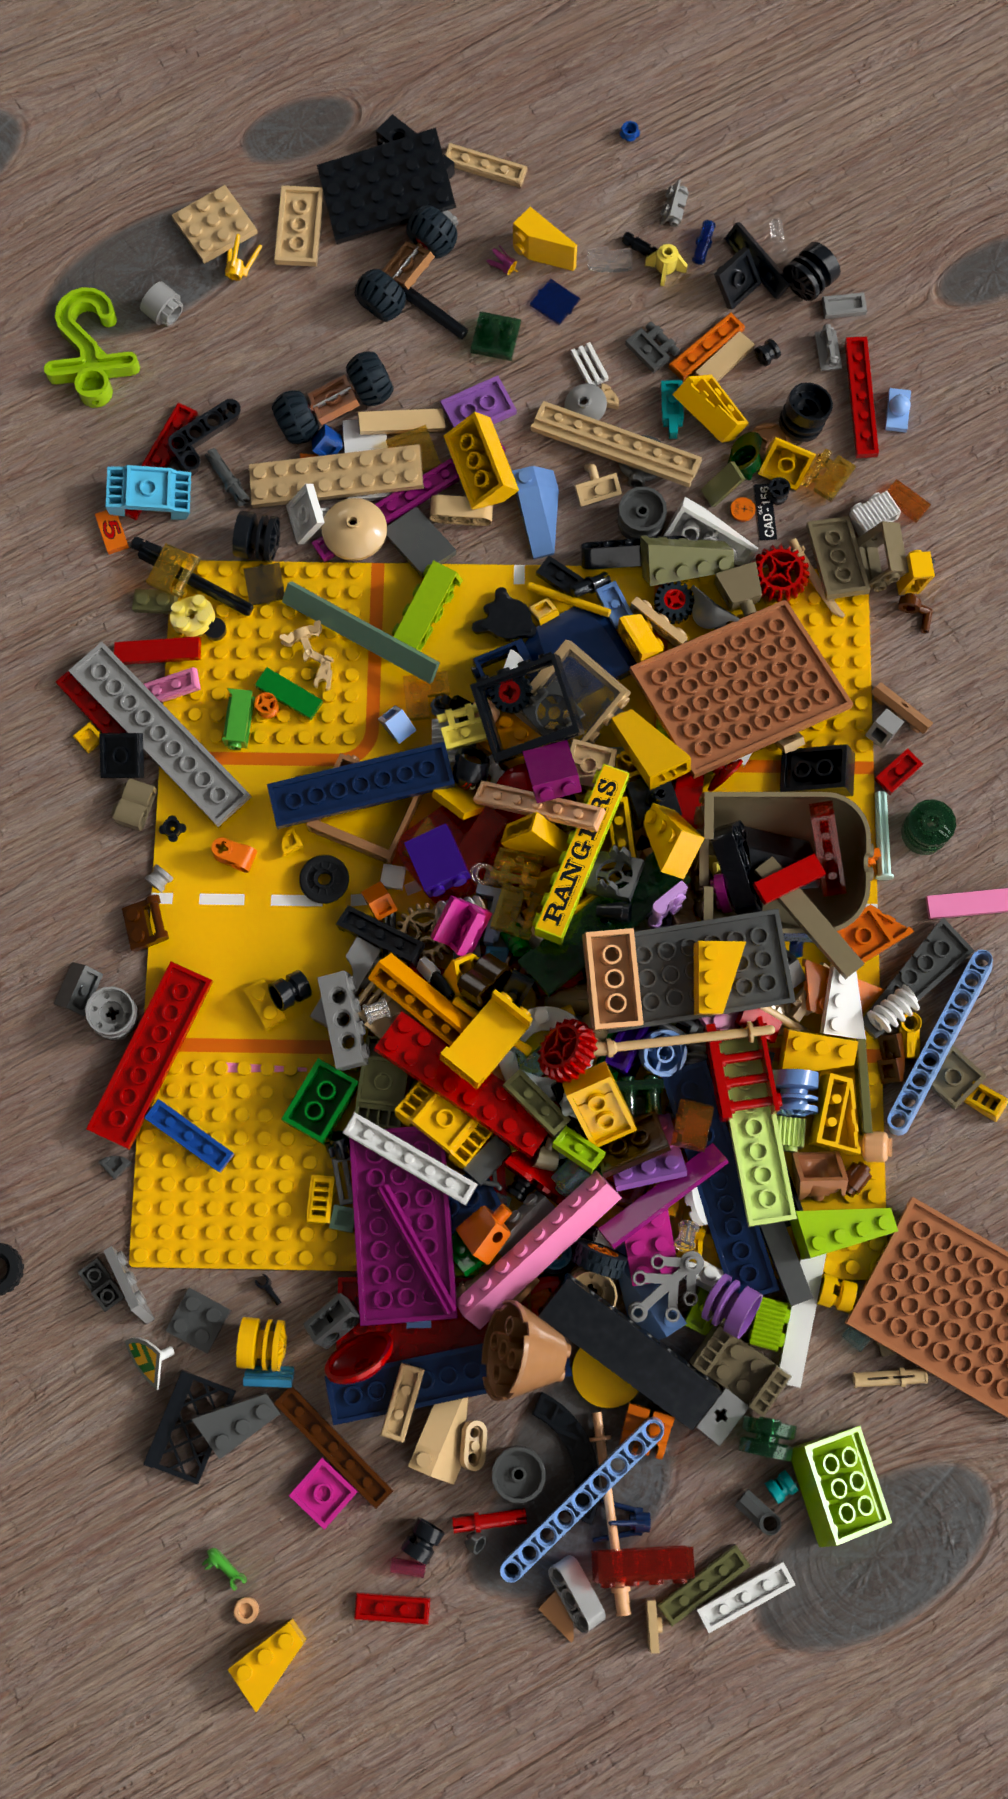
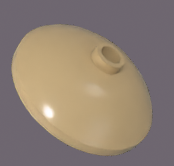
M360 498L342 500L333 505L324 516L325 523L322 525L324 543L334 555L342 559L353 561L366 559L374 555L385 542L387 536L385 516L375 504L368 500ZM351 521L357 522L355 525L349 524Z

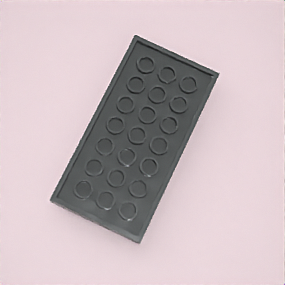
M779 909L634 932L644 1025L607 1029L609 1034L717 1016L694 1015V943L697 941H746L723 1014L796 1002Z

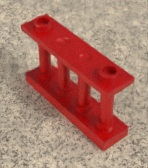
M762 1016L757 1017L754 1021L755 1027L767 1025V1023H763ZM715 1023L707 1024L703 1028V1033L720 1031V1029L716 1030ZM769 1035L756 1036L759 1050L727 1055L721 1053L719 1044L726 1040L705 1042L720 1122L730 1121L733 1117L732 1114L740 1110L770 1106L771 1115L780 1111L782 1097L780 1092H776L766 1037ZM761 1059L763 1073L734 1078L725 1076L723 1067H726V1064ZM759 1083L766 1084L768 1097L735 1102L733 1099L729 1100L728 1090H731L732 1087Z

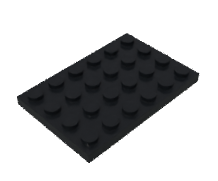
M436 127L317 165L337 244L405 224L415 210L425 205L433 206L441 212L457 208Z

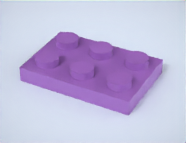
M498 375L440 401L441 407L452 428L473 412L490 417L493 425L517 414V410Z

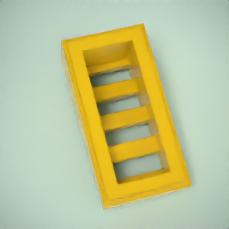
M980 1084L963 1102L987 1118L997 1122L1008 1104V1098ZM979 1090V1091L982 1092V1093L980 1094V1096L978 1097V1099L975 1101V1100H973V1097L975 1096V1094H976L977 1091ZM988 1096L990 1099L985 1106L981 1103ZM995 1101L998 1103V1105L993 1111L990 1108Z
M311 1175L306 1216L307 1223L330 1224L335 1176ZM316 1182L329 1183V1188L316 1187ZM315 1192H328V1197L315 1196ZM314 1201L327 1202V1206H315ZM313 1211H326V1215H313Z

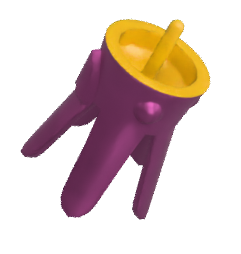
M500 245L499 247L505 255L496 248H493V253L503 264L488 259L487 263L501 269L507 275H510L513 270L518 272L515 269L517 261L514 258L509 257Z

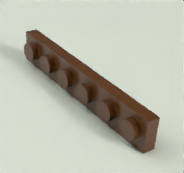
M293 1386L288 1388L274 1402L287 1418L375 1509L394 1491Z

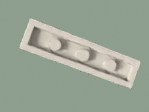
M781 1561L698 1607L696 1610L708 1633H711L795 1586V1583L784 1562Z

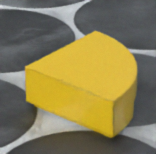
M294 826L290 827L283 836L281 842L283 857L304 847Z

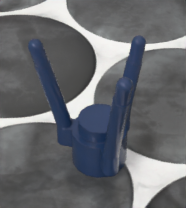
M601 1498L599 1502L604 1504V1499ZM614 1502L615 1508L634 1513L629 1515V1520L609 1521L610 1526H629L630 1531L618 1533L619 1538L642 1536L643 1532L650 1533V1512H643V1507H632ZM609 1536L596 1537L592 1541L594 1543L609 1541Z

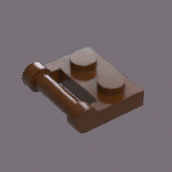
M159 895L148 896L145 900L122 908L131 951L137 952L169 939L168 931L165 930L162 920ZM149 908L151 909L152 918L156 931L154 935L152 932L149 914L147 910Z

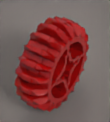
M772 544L769 551L764 548L761 554L756 555L757 576H759L762 591L761 598L768 595L769 602L773 598H776L777 603L781 602L782 598L789 602L790 596L796 599L798 593L804 592V587L809 582L807 578L810 576V571H807L808 563H803L805 557H798V550L791 552V546L783 549L782 544L776 549ZM767 564L770 573L765 578L762 568ZM792 570H795L797 580L794 583L791 582L790 577Z
M573 1018L571 1020L564 1019L562 1023L557 1022L555 1028L550 1027L549 1034L544 1035V1042L539 1043L542 1048L537 1052L540 1056L537 1060L540 1063V1069L547 1077L557 1082L570 1083L572 1079L578 1080L579 1074H585V1069L591 1067V1060L596 1058L593 1053L598 1050L595 1045L598 1040L595 1038L593 1030L583 1021L581 1022Z

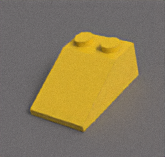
M529 207L513 222V248L519 255L525 256L528 260L571 271L576 269L577 244L532 207Z

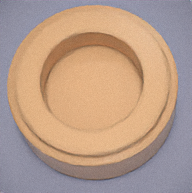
M243 1597L237 1601L233 1610L236 1620L242 1624H248L257 1618L259 1605L254 1598Z

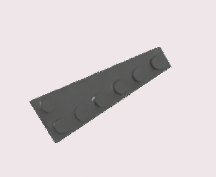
M943 917L868 1011H873L874 1006L880 1005L882 1000H887V997L890 994H894L896 989H901L903 984L907 985L914 992L919 1001L974 952L973 948ZM867 1013L863 1016L864 1028L874 1040L885 1032V1030L876 1029L871 1024Z

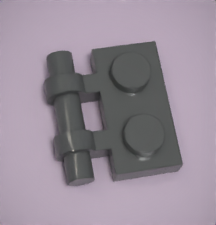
M651 321L646 325L648 333L640 328L625 341V345L654 374L670 360L668 352L675 357L680 353V349L672 338L669 339L663 333V329L659 325L656 326ZM657 339L662 345L659 346L654 340Z

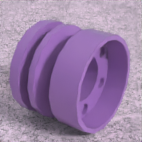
M725 1273L710 1290L701 1318L709 1321L713 1317L712 1324L715 1326L719 1325L723 1319H726L724 1331L740 1339L753 1321L760 1307L763 1295L749 1286L739 1294L741 1282L737 1279L732 1282V1277Z

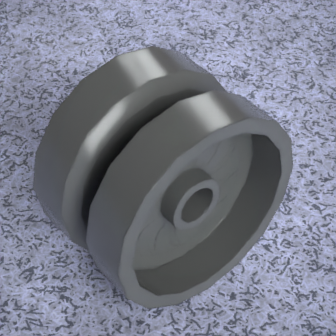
M646 486L635 487L627 491L621 498L617 520L621 534L627 539L640 538V536L658 537L664 528L667 514L666 502L663 496L655 489Z
M512 1446L505 1449L497 1456L492 1468V1481L496 1491L502 1498L512 1503H524L534 1499L541 1492L545 1483L546 1470L542 1458L534 1450L526 1446ZM516 1470L523 1471L524 1475H522L521 1479H516L514 1476Z

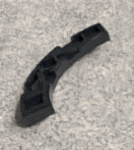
M541 1392L532 1415L548 1424L566 1446L573 1464L576 1489L598 1467L592 1444L573 1414L557 1400ZM599 1476L594 1478V1484L599 1487ZM579 1493L576 1496L577 1502L581 1505H586L590 1501L585 1493ZM598 1502L580 1519L581 1521L592 1525Z

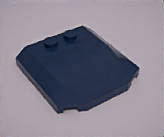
M575 606L543 625L537 626L536 635L525 643L532 661L539 659L538 656L540 654L549 652L554 654L565 640H570L616 680H622L630 676V666L637 664L608 617ZM570 657L563 664L576 704L581 703L583 698L606 686L575 658ZM556 674L546 685L547 687L555 680L558 682ZM553 696L557 704L563 700L562 697Z

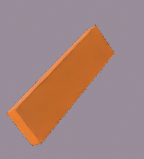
M730 312L669 364V368L684 382L688 376L697 371L739 331L743 332L745 325Z

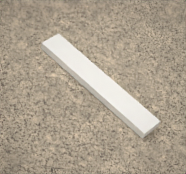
M355 1112L342 1132L464 1205L468 1203L478 1185Z
M826 1254L803 1260L800 1256L799 1262L813 1299L790 1307L791 1314L786 1327L785 1341L779 1362V1367L792 1376L787 1383L790 1386L801 1388Z

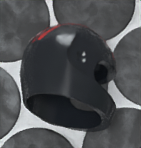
M472 746L460 747L455 754V765L453 766V777L456 784L466 790L478 789L481 780L487 781L490 767L488 755ZM471 754L481 760L482 764L473 763L462 755Z

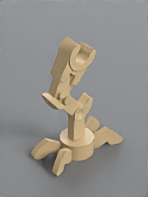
M321 621L314 622V626L308 625L290 632L288 636L286 634L280 635L281 644L291 648L295 642H302L305 650L303 653L304 662L310 657L321 664L314 680L315 688H318V684L321 681H325L327 683L326 691H329L332 681L331 663L334 662V659L329 655L323 656L314 651L309 642L311 636L319 637L321 634Z

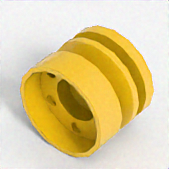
M243 1317L237 1340V1368L254 1369L257 1360L261 1359L262 1370H268L271 1360L272 1371L279 1372L287 1347L285 1321L278 1320L274 1331V1322L272 1319H268L265 1329L262 1330L260 1318Z

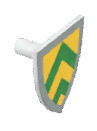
M132 1337L126 1340V1347L135 1366L147 1382L158 1390L161 1361L173 1356L175 1353L174 1349L169 1346L160 1351L151 1342L141 1337Z

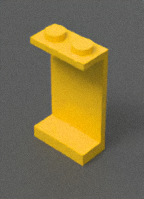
M496 989L493 991L489 1002L450 1047L446 1046L440 1053V1061L475 1089L481 1086L524 1035L533 1020L527 1009L522 1006H516L512 1003L513 1000L505 992L500 993Z

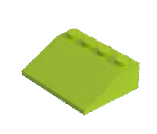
M860 1426L788 1449L819 1547L838 1546L892 1523Z

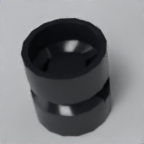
M300 970L286 975V980L280 978L268 985L270 997L275 1006L281 1011L293 1006L295 1001L301 1002L312 995L311 986L306 976Z
M418 1517L411 1528L413 1534L406 1537L400 1549L417 1561L428 1565L434 1554L433 1546L439 1545L445 1533L427 1520Z

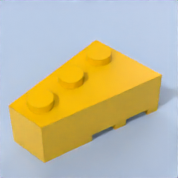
M712 374L688 376L673 393V396L721 443L733 441L749 424Z
M653 803L650 810L645 814L643 825L660 871L684 879L705 838L675 810Z
M697 941L694 943V1015L723 1014L746 941Z
M833 1073L822 1075L817 1095L819 1101L815 1105L819 1107V1113L813 1115L808 1144L832 1151H839L850 1156L861 1154V1147L858 1144L857 1132L859 1129L855 1117L856 1103L853 1079Z

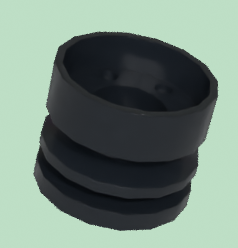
M819 242L808 244L799 253V256L794 257L783 269V273L791 282L790 289L805 301L816 299L824 291L825 287L831 285L840 276L841 272L840 265L834 254Z
M808 382L796 385L791 390L786 404L780 413L779 424L781 430L786 436L795 441L810 442L816 439L832 412L833 401L831 395L818 384Z
M240 511L233 532V555L239 558L250 559L255 550L257 561L263 560L264 557L265 562L272 563L280 543L279 518L272 516L269 520L267 515H263L258 524L256 513Z

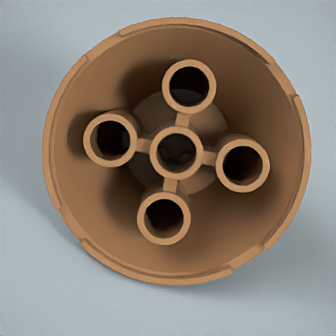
M503 1301L502 1304L504 1306L501 1309H496L489 1321L482 1349V1364L486 1365L487 1377H483V1383L487 1394L495 1401H506L552 1383L562 1382L565 1377L566 1360L571 1354V1345L566 1343L564 1336L518 1301Z

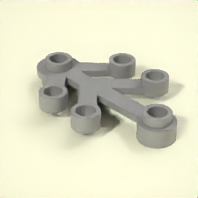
M687 1251L682 1257H666L661 1254H654L651 1257L650 1263L655 1269H662L664 1266L679 1267L673 1274L645 1273L643 1270H637L633 1273L632 1279L638 1286H642L645 1283L661 1285L642 1302L634 1301L629 1305L628 1315L631 1320L635 1322L645 1320L648 1314L647 1310L668 1292V1308L665 1310V1317L669 1322L678 1321L680 1318V1312L677 1309L679 1281L685 1276L686 1292L683 1294V1300L688 1306H694L698 1302V1296L695 1293L696 1275L703 1270L704 1259L696 1251ZM656 1257L662 1258V1264L659 1266L653 1263ZM691 1259H695L697 1262L693 1268L688 1266V1261ZM643 1274L644 1280L637 1282L635 1280L636 1275ZM693 1294L695 1299L692 1302L686 1301V1296ZM637 1308H640L643 1311L642 1315L639 1317L633 1314L634 1310ZM675 1310L677 1312L676 1317L669 1318V1311Z

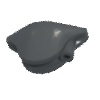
M692 585L691 590L694 595L692 616L698 626L705 629H718L727 625L729 621L737 622L740 620L739 617L716 604L696 586Z

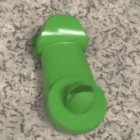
M217 1548L207 1550L209 1557L204 1560L202 1566L207 1563L209 1565L204 1569H210L214 1565L216 1568L221 1569L231 1580L230 1586L234 1591L237 1590L235 1579H240L243 1584L247 1582L246 1576L243 1573H239Z

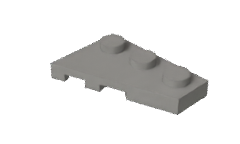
M112 1246L104 1250L131 1311L146 1324L155 1320L143 1293L136 1285L137 1280L133 1272L129 1271L126 1266L128 1260L122 1251L118 1252Z

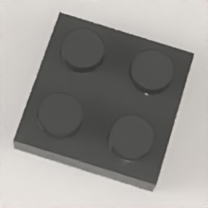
M188 1288L165 1331L208 1354L232 1310L194 1289Z

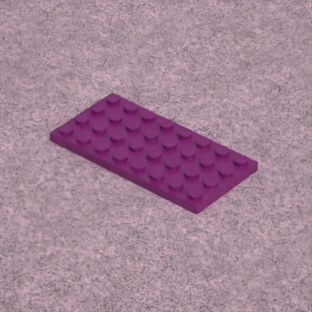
M415 1126L384 1129L447 1166L446 1151ZM349 1137L360 1326L458 1318L457 1310L449 1315L444 1314L378 1195L377 1189L384 1184L389 1185L457 1307L449 1195Z

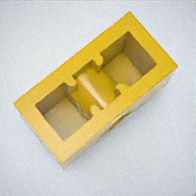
M914 550L906 556L909 572L900 577V580L896 582L899 595L907 593L920 594L935 577L931 552Z

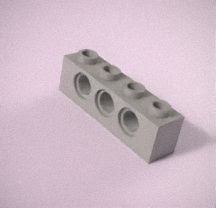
M346 971L317 977L336 1069L345 1071L368 1065L370 1049L368 1044L364 1043L363 1035L366 1034L363 1021H360L358 1012H361V1006L358 998H355L354 990L356 989L354 977L350 976ZM344 992V1001L337 1003L336 998L338 994ZM349 1015V1023L342 1026L341 1019L343 1016ZM353 1037L354 1045L352 1048L347 1049L346 1041Z

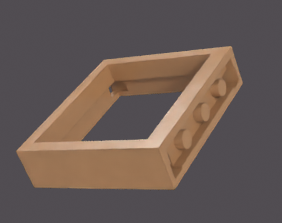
M340 753L333 768L361 761L355 755L350 756L347 754L346 756ZM424 794L412 798L389 850L321 822L322 819L310 821L306 826L309 832L392 865Z

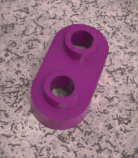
M714 874V879L710 880V886H713V893L717 894L718 910L722 909L723 913L733 912L734 907L723 874Z

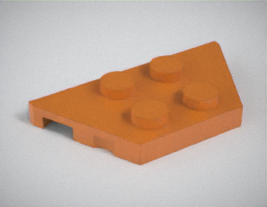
M870 904L865 907L861 915L852 924L837 932L860 959L866 963L914 931L909 926L905 927L895 921L896 919L890 915L883 914L878 908Z
M803 959L802 967H805L806 977L804 981V990L807 994L805 998L806 1010L822 1016L830 968ZM858 979L863 1014L883 993L884 989Z

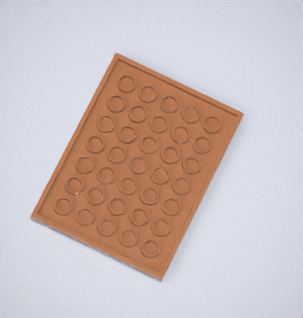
M786 599L741 618L737 622L734 621L630 666L629 670L669 739L690 756V774L693 779L849 710L853 706L851 699Z
M910 1197L896 1224L898 1232L891 1233L845 1324L1008 1419V1251L918 1199Z

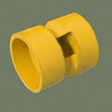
M824 1274L821 1279L817 1304L828 1308L834 1305L836 1310L850 1314L855 1303L858 1285L847 1280L839 1282L837 1277Z

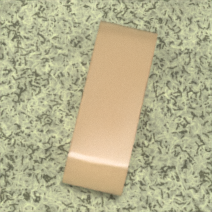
M434 495L431 497L429 519L432 522L488 526L492 523L493 505L474 510L471 509L466 496Z

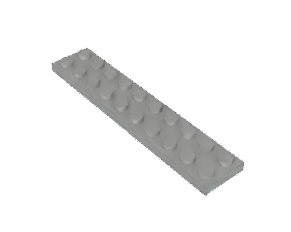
M103 642L99 643L68 670L127 733H143V750L217 827L251 798V795Z

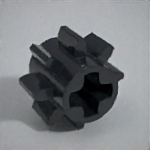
M341 1130L331 1133L329 1135L330 1142L325 1143L330 1158L335 1156L337 1160H345L350 1157L349 1137L343 1134Z

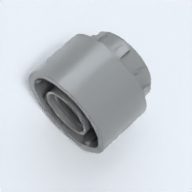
M160 281L147 291L141 301L140 310L157 325L165 324L169 326L181 315L183 303L180 301V295Z

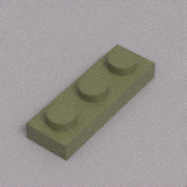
M521 1069L503 1084L502 1087L552 1137L556 1136L570 1122L571 1119L568 1116H564L562 1110Z

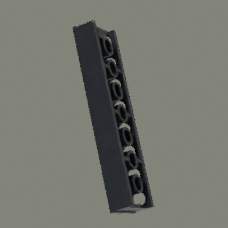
M567 1272L564 1275L565 1278L543 1306L538 1308V1317L689 1429L693 1430L722 1393L718 1384Z

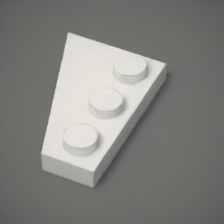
M830 964L820 1033L866 1039L857 972H854L845 980L837 969Z

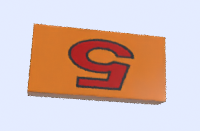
M107 510L95 513L108 554L128 549L129 545L119 516L110 515Z

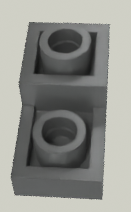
M99 1257L78 1271V1274L92 1291L91 1294L104 1312L125 1298Z

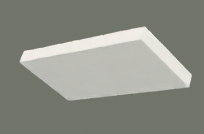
M358 419L343 420L345 453L388 448L387 434L360 435ZM391 492L348 497V499L360 498L368 501H377L391 495Z

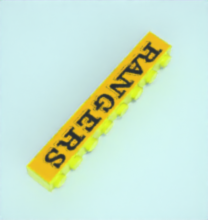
M603 764L601 771L596 770L592 781L595 784L592 791L588 790L584 803L604 808L606 811L597 832L582 828H576V831L571 830L567 840V844H570L567 852L562 851L558 864L561 867L558 872L554 871L550 880V885L553 886L550 893L545 892L541 902V905L544 906L541 914L536 913L532 926L535 927L536 936L559 945L562 944L627 787L630 773Z

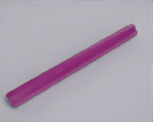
M387 1184L382 1185L377 1189V1193L445 1315L455 1312L457 1307L391 1188Z

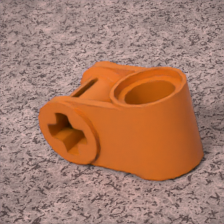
M222 837L214 840L211 846L214 858L218 862L245 873H249L258 852L248 845ZM224 847H226L227 851H223L221 854H219L218 849L222 850Z

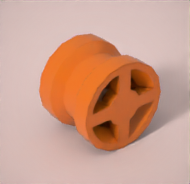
M264 692L256 697L255 707L262 718L271 719L277 715L279 705L273 694Z

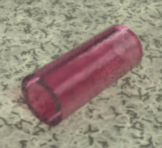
M392 1557L390 1573L424 1578L425 1564Z

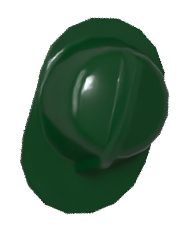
M756 432L743 434L735 441L728 463H736L746 480H751L753 474L762 465L760 455L762 438Z

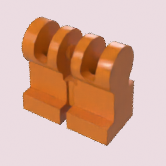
M628 1402L619 1446L650 1417V1408ZM653 1409L651 1417L659 1418L664 1424V1434L657 1443L655 1455L656 1459L662 1460L675 1417ZM650 1423L647 1425L646 1431L650 1435L655 1436L659 1434L660 1427L655 1423ZM635 1440L633 1442V1452L637 1453L638 1447L641 1445L639 1441Z

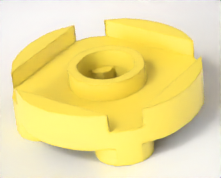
M200 594L176 601L171 606L170 621L174 630L177 633H184L187 637H195L205 633L209 629L208 625L211 621L214 622L215 612L211 603ZM192 614H195V615H194L195 618L190 619L189 616L192 615Z

